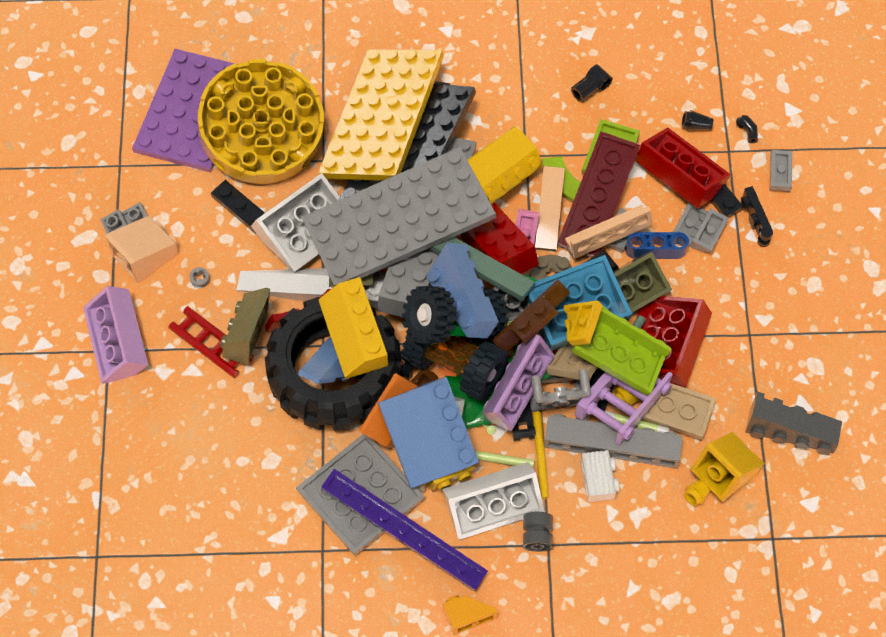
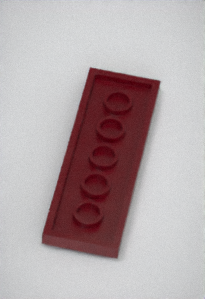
M602 131L600 132L558 239L557 246L569 249L565 238L614 217L640 149L639 144ZM601 248L591 251L585 255L592 258L598 252H600Z

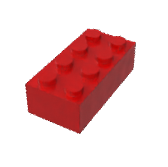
M495 202L491 206L497 218L460 234L461 239L466 244L520 274L539 265L535 245Z

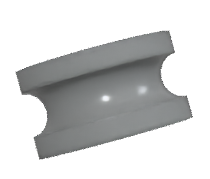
M196 267L190 272L192 286L204 288L208 285L209 273L205 268ZM202 274L204 280L196 281L195 276L199 277Z

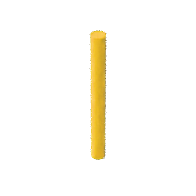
M533 412L539 489L542 500L549 499L542 414L541 412Z

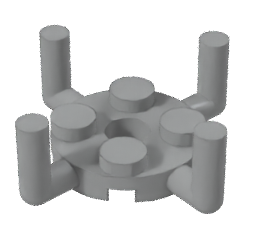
M587 369L578 370L580 380H573L575 388L557 387L554 388V393L542 392L540 376H532L534 396L530 398L531 410L537 412L544 409H555V406L570 407L577 405L582 398L588 397L591 394Z

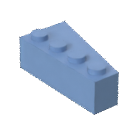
M446 243L426 277L432 286L443 287L445 291L451 293L450 297L455 300L453 306L457 308L454 316H457V323L467 337L488 338L499 321L489 297H485L483 293L484 285L482 280L476 276L474 260H470L467 254L469 248L467 244Z

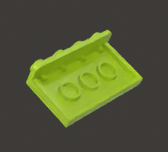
M602 306L590 344L574 345L571 352L648 396L652 393L664 359L671 352V347Z

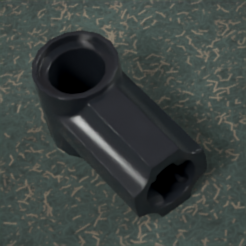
M596 64L589 69L582 80L571 87V92L577 101L584 102L598 90H605L611 84L613 77L600 65Z

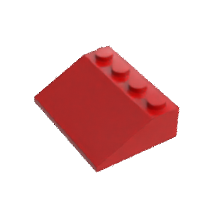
M660 296L641 307L637 317L641 315L646 319L641 329L671 347V352L665 357L658 378L662 380L670 372L673 374L670 383L686 388L712 312L704 299Z

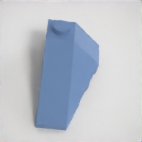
M331 337L323 343L299 370V376L318 384L334 382L335 378L343 381L348 380V378H344ZM367 373L360 374V375L354 376V377H352V378H354L355 380H356V379H361V378L364 377Z

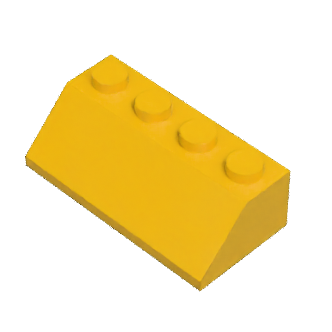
M513 126L467 160L490 204L542 166L537 147L516 126Z
M358 277L338 283L319 299V304L344 378L347 379L387 367L388 355L361 278Z

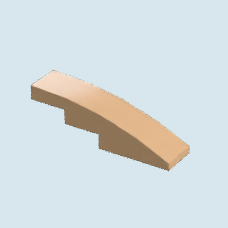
M544 166L535 248L557 249L565 168Z

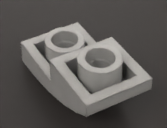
M139 202L123 212L118 209L100 220L108 234L147 217L148 214L144 205Z

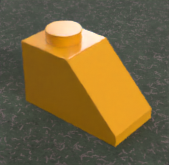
M458 595L452 596L443 604V612L453 636L497 619L498 612L495 607L466 595L462 597Z

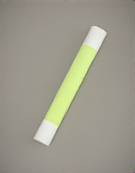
M605 411L622 424H625L630 418ZM642 420L634 427L637 429L651 428L655 432L662 433L669 431L667 427Z

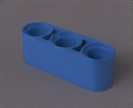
M635 232L628 236L625 252L632 259L648 252H653L656 259H681L686 255L689 238L681 232ZM632 244H637L640 247H634ZM653 244H658L661 247H655ZM674 244H680L682 247H677Z

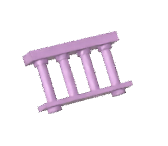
M605 372L592 386L591 394L578 402L575 416L583 420L587 414L594 415L618 431L615 443L620 445L624 439L628 440L635 430L634 427L662 394L666 395L672 387L670 381L673 374L668 372L662 380L657 377L654 385L656 386L655 389L647 396ZM613 384L615 386L618 384L642 400L643 403L638 409H635L612 394L610 387ZM600 399H605L631 417L625 424H622L598 408L597 403Z

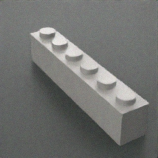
M562 414L548 415L544 447L580 454L608 450L609 456L614 457V459L677 469L680 462L683 436L671 431L662 433L655 432L651 428H634L632 436L628 440L624 439L620 445H617L615 442L618 431L603 421L592 422L586 418L580 420L579 418H566Z

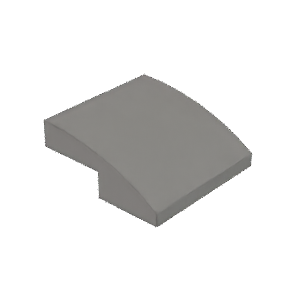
M689 202L673 232L686 234L689 238V247L711 253L729 218L711 208L709 211L701 207L697 209Z

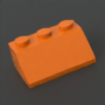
M395 373L359 431L380 444L393 449L394 445L378 402L416 388L418 385L408 378Z

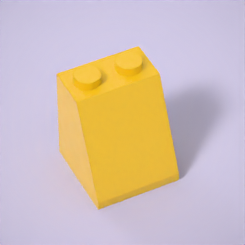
M731 432L709 442L690 470L723 502L753 479L765 463L741 439Z

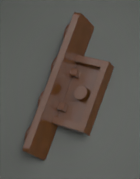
M556 280L492 341L497 347L507 352L521 339L526 344L559 313L555 307L570 292L559 280Z

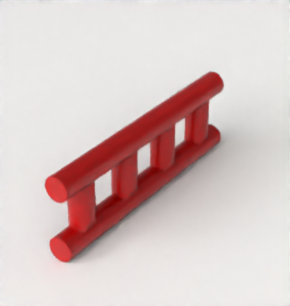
M187 306L183 310L187 317L181 324L178 325L173 321L168 328L230 376L236 378L239 371L235 367L240 362L233 360L226 362L219 356L223 351V348H220L224 335H227ZM194 322L204 328L196 337H193L186 331ZM210 334L219 340L212 350L202 343ZM254 355L251 356L249 362L252 361V359L254 358Z

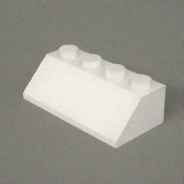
M529 462L442 489L447 510L458 540L523 520L524 514L528 512H545L536 472Z

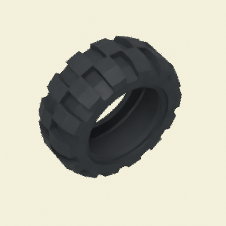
M319 297L304 301V308L297 312L293 308L280 319L281 327L272 330L266 345L268 352L265 357V367L273 397L279 400L281 408L291 418L297 419L300 417L303 419L304 425L321 430L323 425H333V429L336 431L351 429L350 423L358 420L363 424L395 373L401 375L400 343L395 337L394 328L385 316L381 314L377 316L376 308L371 306L388 355V366L367 372L359 382L342 390L327 391L317 389L308 385L298 376L295 371V365L298 357L309 344L320 338L330 336L319 304Z

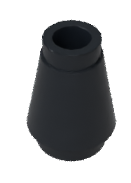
M693 110L685 111L683 114L682 127L686 128V130H711L713 127V118Z

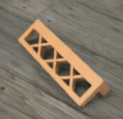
M643 205L635 207L565 238L566 245L574 259L651 226V210L649 206L643 207Z

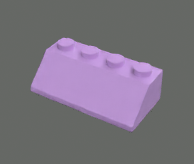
M107 286L83 307L101 383L104 384L135 376L148 365L129 289Z
M535 335L526 344L522 342L518 346L516 354L507 365L501 381L496 384L493 395L484 405L482 414L489 422L509 431L513 430L533 394L531 377L539 375L541 380L555 356L541 336Z

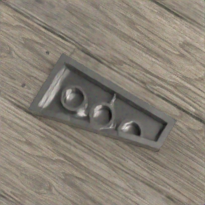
M757 391L750 407L745 433H749L756 438H770L777 443L787 442L795 444L796 447L802 449H816L822 454H834L839 443L842 421L818 412L808 414L803 407L798 405L788 407L783 405L784 400L774 398L771 401L764 398V393Z

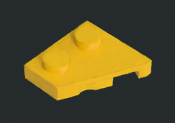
M598 300L564 305V311L567 313L568 318L565 320L567 341L572 346L590 344L603 306Z

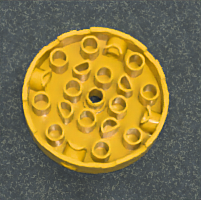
M250 59L248 62L232 64L220 71L208 83L201 96L198 109V132L202 147L216 167L237 180L253 184H270L289 179L302 171L312 161L322 140L324 110L317 90L301 72L282 62L275 63L266 61V59Z

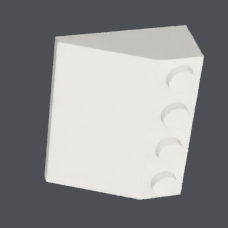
M321 173L256 219L251 227L263 243L295 272L319 255L302 216L338 201L340 196Z

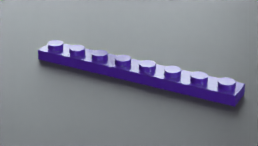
M333 469L321 486V490L474 592L487 574L488 570L336 469Z

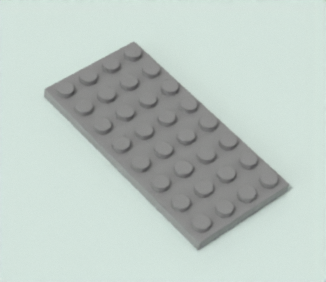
M460 147L302 216L334 287L341 282L368 276L497 218L493 207Z

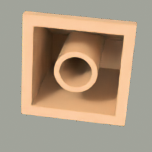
M150 216L105 235L111 255L138 284L178 254L176 247L178 242L171 234L167 235L162 224L158 220L154 221Z

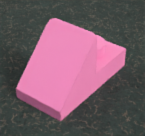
M518 209L516 226L535 245L540 212Z

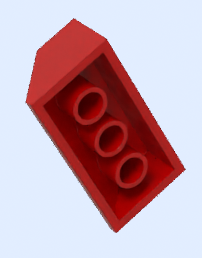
M668 127L643 141L635 160L697 209L710 202L731 176L729 172Z

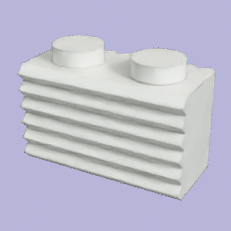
M608 450L582 453L580 461L587 502L615 499L616 492H619V482L617 478H613L612 471H615L614 457L609 456Z

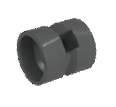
M539 511L524 514L523 529L526 532L523 533V548L533 552L551 550L553 547V534L549 532L553 530V516L550 513Z

